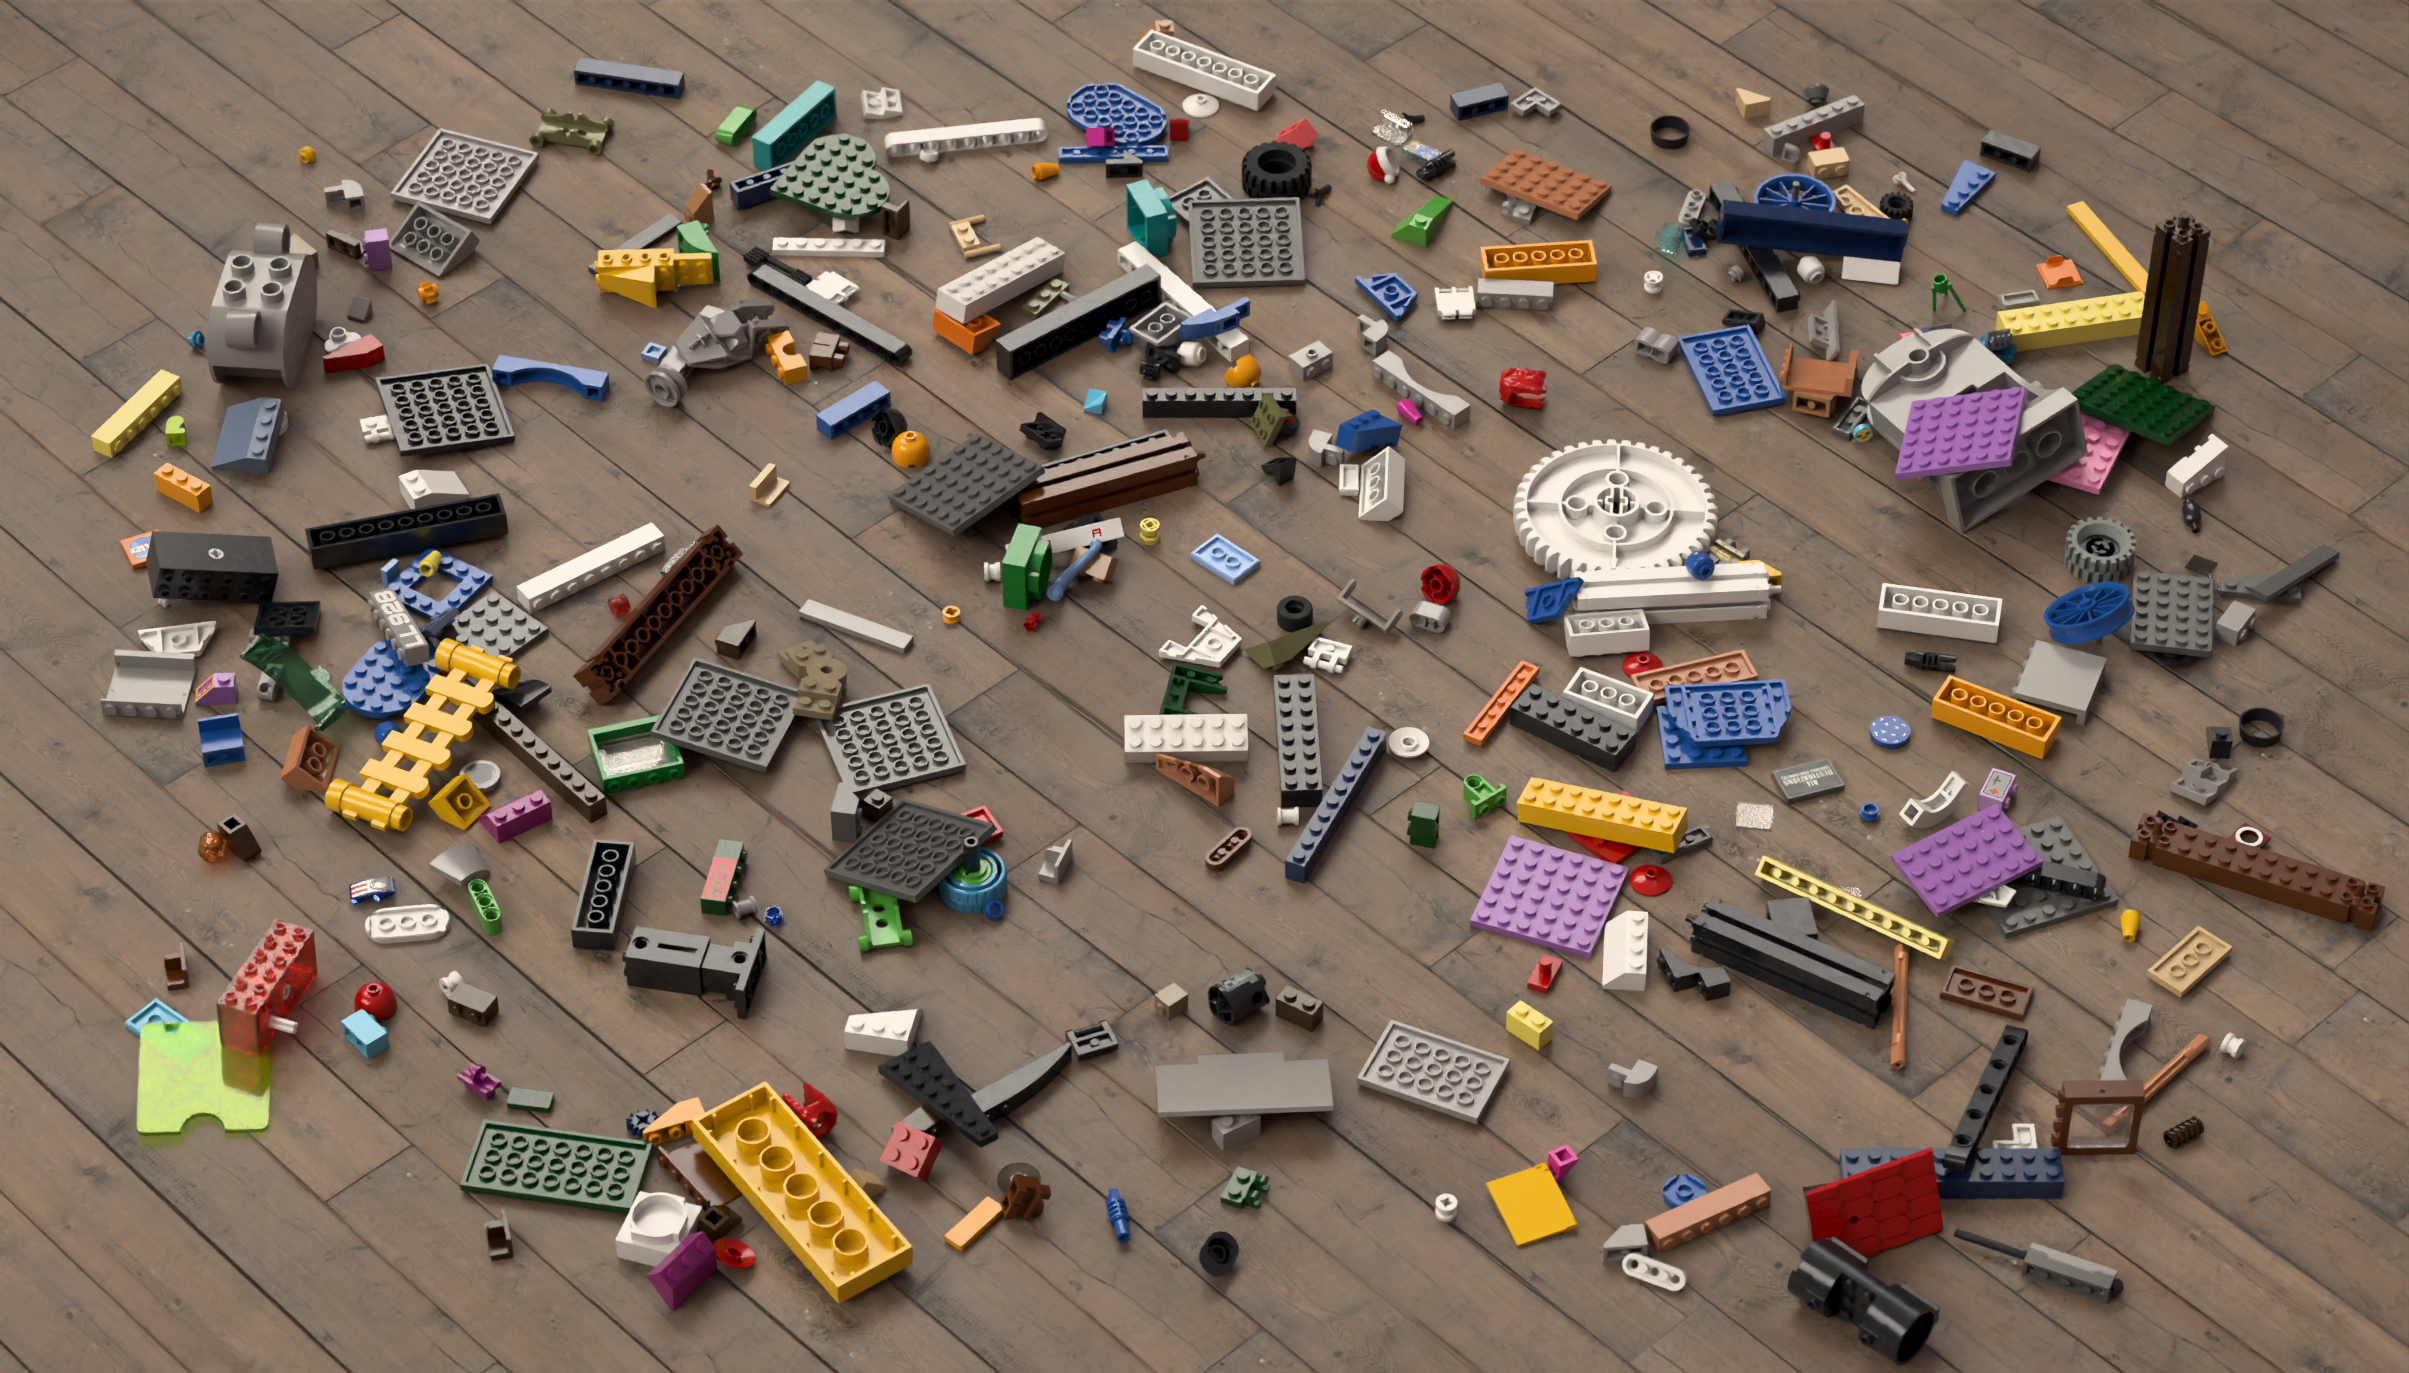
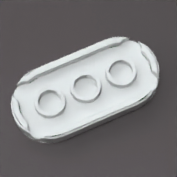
M426 904L379 909L373 912L374 915L369 916L365 922L367 936L372 941L389 944L439 938L448 931L450 916L446 910L441 909V906Z

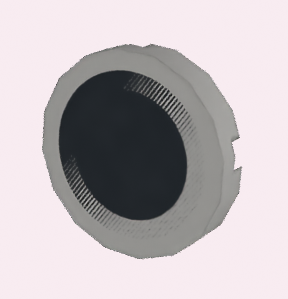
M475 760L466 764L460 771V775L466 773L482 794L494 790L495 786L501 781L500 769L491 761Z

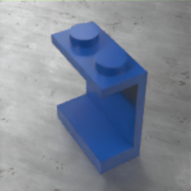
M238 713L197 719L205 767L246 761Z

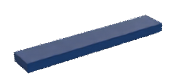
M1168 146L1059 147V164L1106 163V159H1124V150L1143 162H1168Z

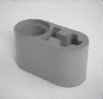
M1419 601L1410 614L1409 620L1416 627L1441 633L1447 626L1452 614L1446 607L1426 601Z

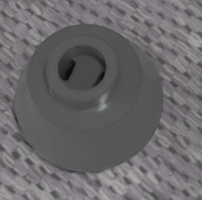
M1815 83L1808 85L1804 91L1812 105H1821L1822 102L1826 101L1829 88L1825 84Z

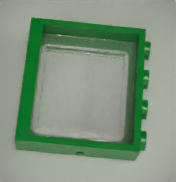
M660 715L587 730L589 747L604 794L685 778L684 763L678 746L650 737L651 730Z

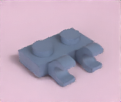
M456 607L446 609L440 614H434L429 618L430 623L428 625H421L418 629L426 641L431 637L435 638L442 633L441 629L444 626L448 627L455 622L454 618L460 612Z

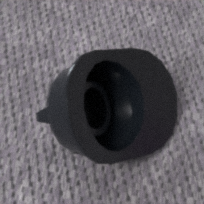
M1223 1231L1214 1232L1210 1235L1199 1252V1262L1202 1268L1212 1276H1224L1230 1270L1239 1254V1246L1236 1239L1231 1234Z

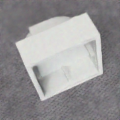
M640 1191L615 1239L617 1257L656 1267L689 1234L696 1233L698 1217L703 1214L702 1207L686 1203L685 1197L662 1192L649 1194Z

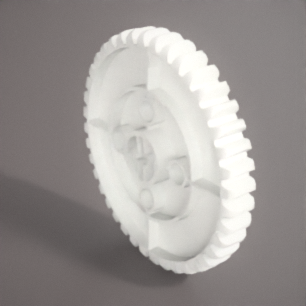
M1608 439L1607 444H1602L1601 440H1593L1592 445H1588L1586 442L1578 443V448L1576 449L1573 446L1564 447V453L1554 451L1551 453V458L1543 457L1540 459V464L1533 465L1530 468V473L1524 475L1514 497L1513 522L1520 544L1525 547V551L1529 556L1534 557V562L1537 565H1545V571L1548 573L1557 571V578L1565 580L1568 577L1573 578V572L1577 571L1584 573L1597 570L1685 566L1686 560L1691 553L1695 551L1708 552L1710 546L1714 544L1718 526V508L1715 496L1711 494L1712 489L1709 484L1705 483V478L1700 474H1696V469L1693 466H1685L1684 459L1676 458L1673 460V453L1665 451L1661 454L1659 453V447L1651 446L1647 449L1645 448V443L1641 442L1633 446L1629 440H1623L1621 444H1617L1614 439ZM1614 502H1617V508L1614 509L1613 513Z

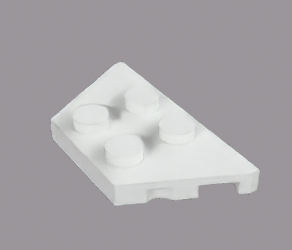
M216 621L138 630L141 641L152 652L191 653L197 657L203 653L216 631L217 625Z

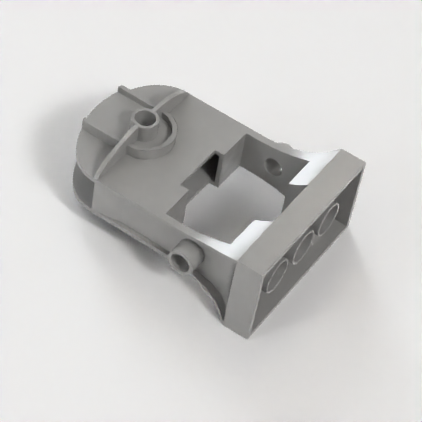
M1918 328L1913 329L1914 334L1895 342L1879 355L1877 353L1874 354L1875 362L1868 369L1862 381L1861 390L1864 400L1868 403L1867 416L1870 425L1899 451L1901 450L1913 401L2011 389L2013 387H2026L2027 397L2012 466L1927 476L1943 500L1948 521L1961 533L2088 454L2079 403L2074 395L2064 387L2047 390L2036 380L2032 383L2027 382L1971 334L1962 330L1939 329L1923 333Z

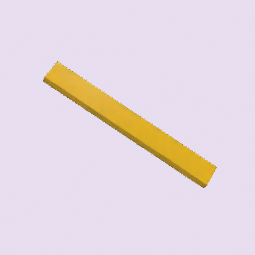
M2083 201L2068 205L2066 211L2132 286L2138 292L2142 291L2145 296L2148 273Z

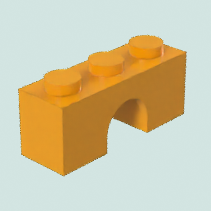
M789 331L768 335L765 351L767 355L771 356L773 367H777L779 378H782L786 385L808 380L807 365L801 354L795 355L794 340Z

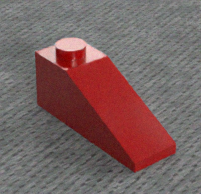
M370 333L322 358L324 371L326 373L371 367L385 360L383 344Z

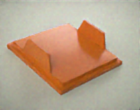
M2062 255L2049 257L2046 263L2036 264L2048 290L2083 284L2072 259L2063 260Z

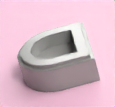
M1785 143L1781 160L1793 164L1797 163L1802 156L1801 150L1797 146Z

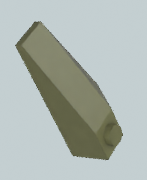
M1329 620L1245 649V651L1264 669L1271 666L1273 670L1284 666L1283 662L1291 660L1330 624Z

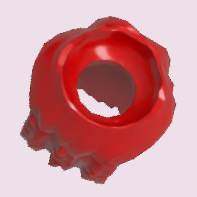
M1527 368L1503 370L1499 380V392L1501 394L1499 399L1508 406L1542 409V401L1545 400V393L1547 392V385L1543 383V379L1546 378V372Z
M803 1083L805 1091L803 1107L787 1092H784L782 1100L817 1139L828 1134L837 1124L838 1113L834 1104L824 1096V1093L815 1090L810 1084ZM817 1120L821 1122L819 1125L813 1127Z

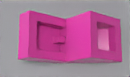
M1568 1144L1548 1152L1547 1165L1557 1184L1560 1183L1579 1160Z

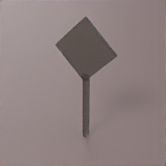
M2194 554L2185 568L2211 579L2214 588L2222 597V591L2210 575L2218 563Z

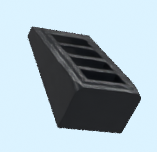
M1729 309L1722 319V324L1731 327L1750 325L1753 333L1756 335L1761 333L1766 324L1764 314L1761 312Z

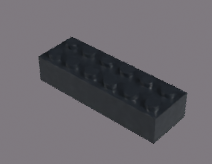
M1533 683L1511 706L1510 725L1613 773L1635 750L1636 731Z
M593 839L571 928L573 947L615 950L636 863L635 842Z

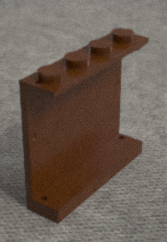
M696 1139L669 1154L661 1146L658 1147L657 1160L659 1166L662 1169H666L671 1179L675 1183L678 1182L682 1186L684 1193L687 1196L690 1195L694 1199L695 1204L701 1206L704 1211L708 1210L712 1205H726L743 1195Z

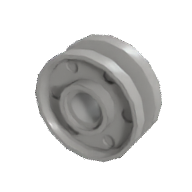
M661 364L657 366L645 379V386L650 396L665 407L676 405L688 391L683 376L669 365Z

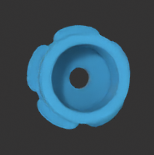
M200 330L191 332L188 336V343L191 347L200 349L205 343V336Z

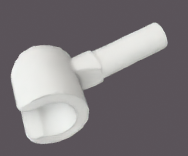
M1899 172L1898 176L1895 175L1893 177V182L1896 185L1903 184L1912 193L1916 191L1906 180L1904 172Z

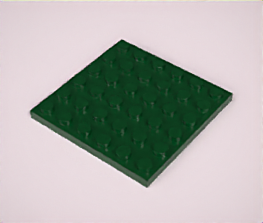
M2118 364L2110 365L2071 393L2078 399L2080 410L2166 446H2170L2212 415L2216 407L2207 400L2194 398L2190 393L2177 391L2173 386L2160 384L2153 378L2143 377L2140 373L2128 371Z

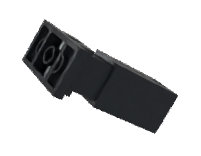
M636 926L634 933L629 935L628 949L624 950L622 961L625 962L624 976H627L628 986L701 997L703 991L726 994V1000L734 1001V1009H737V1018L746 1019L767 960L765 929L756 928L755 934L750 937L749 943L735 941L733 947L711 944L710 937Z

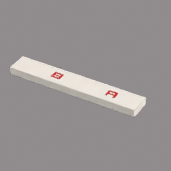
M1118 517L1044 535L1042 540L1048 541L1049 546L1052 548V554L1076 549L1077 545L1082 547L1089 546L1093 539L1105 542L1125 537L1121 519ZM1010 544L1005 545L1006 552Z

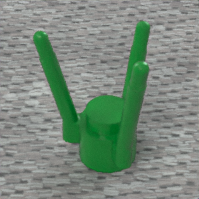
M1945 274L1935 275L1932 279L1933 286H1931L1933 311H1936L1937 305L1936 292L1944 293L1947 296L1949 289L1963 312H1966L1963 303L1952 287V283L1948 282L1947 276Z

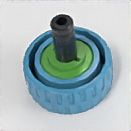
M972 836L963 840V862L938 883L939 894L942 900L952 909L963 913L983 912L984 904L991 899L1001 902L1006 895L1008 887L1007 868L1003 859L996 852L979 847V840Z

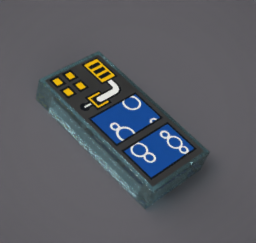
M1413 139L1402 148V154L1422 163H1426L1442 154L1441 151Z

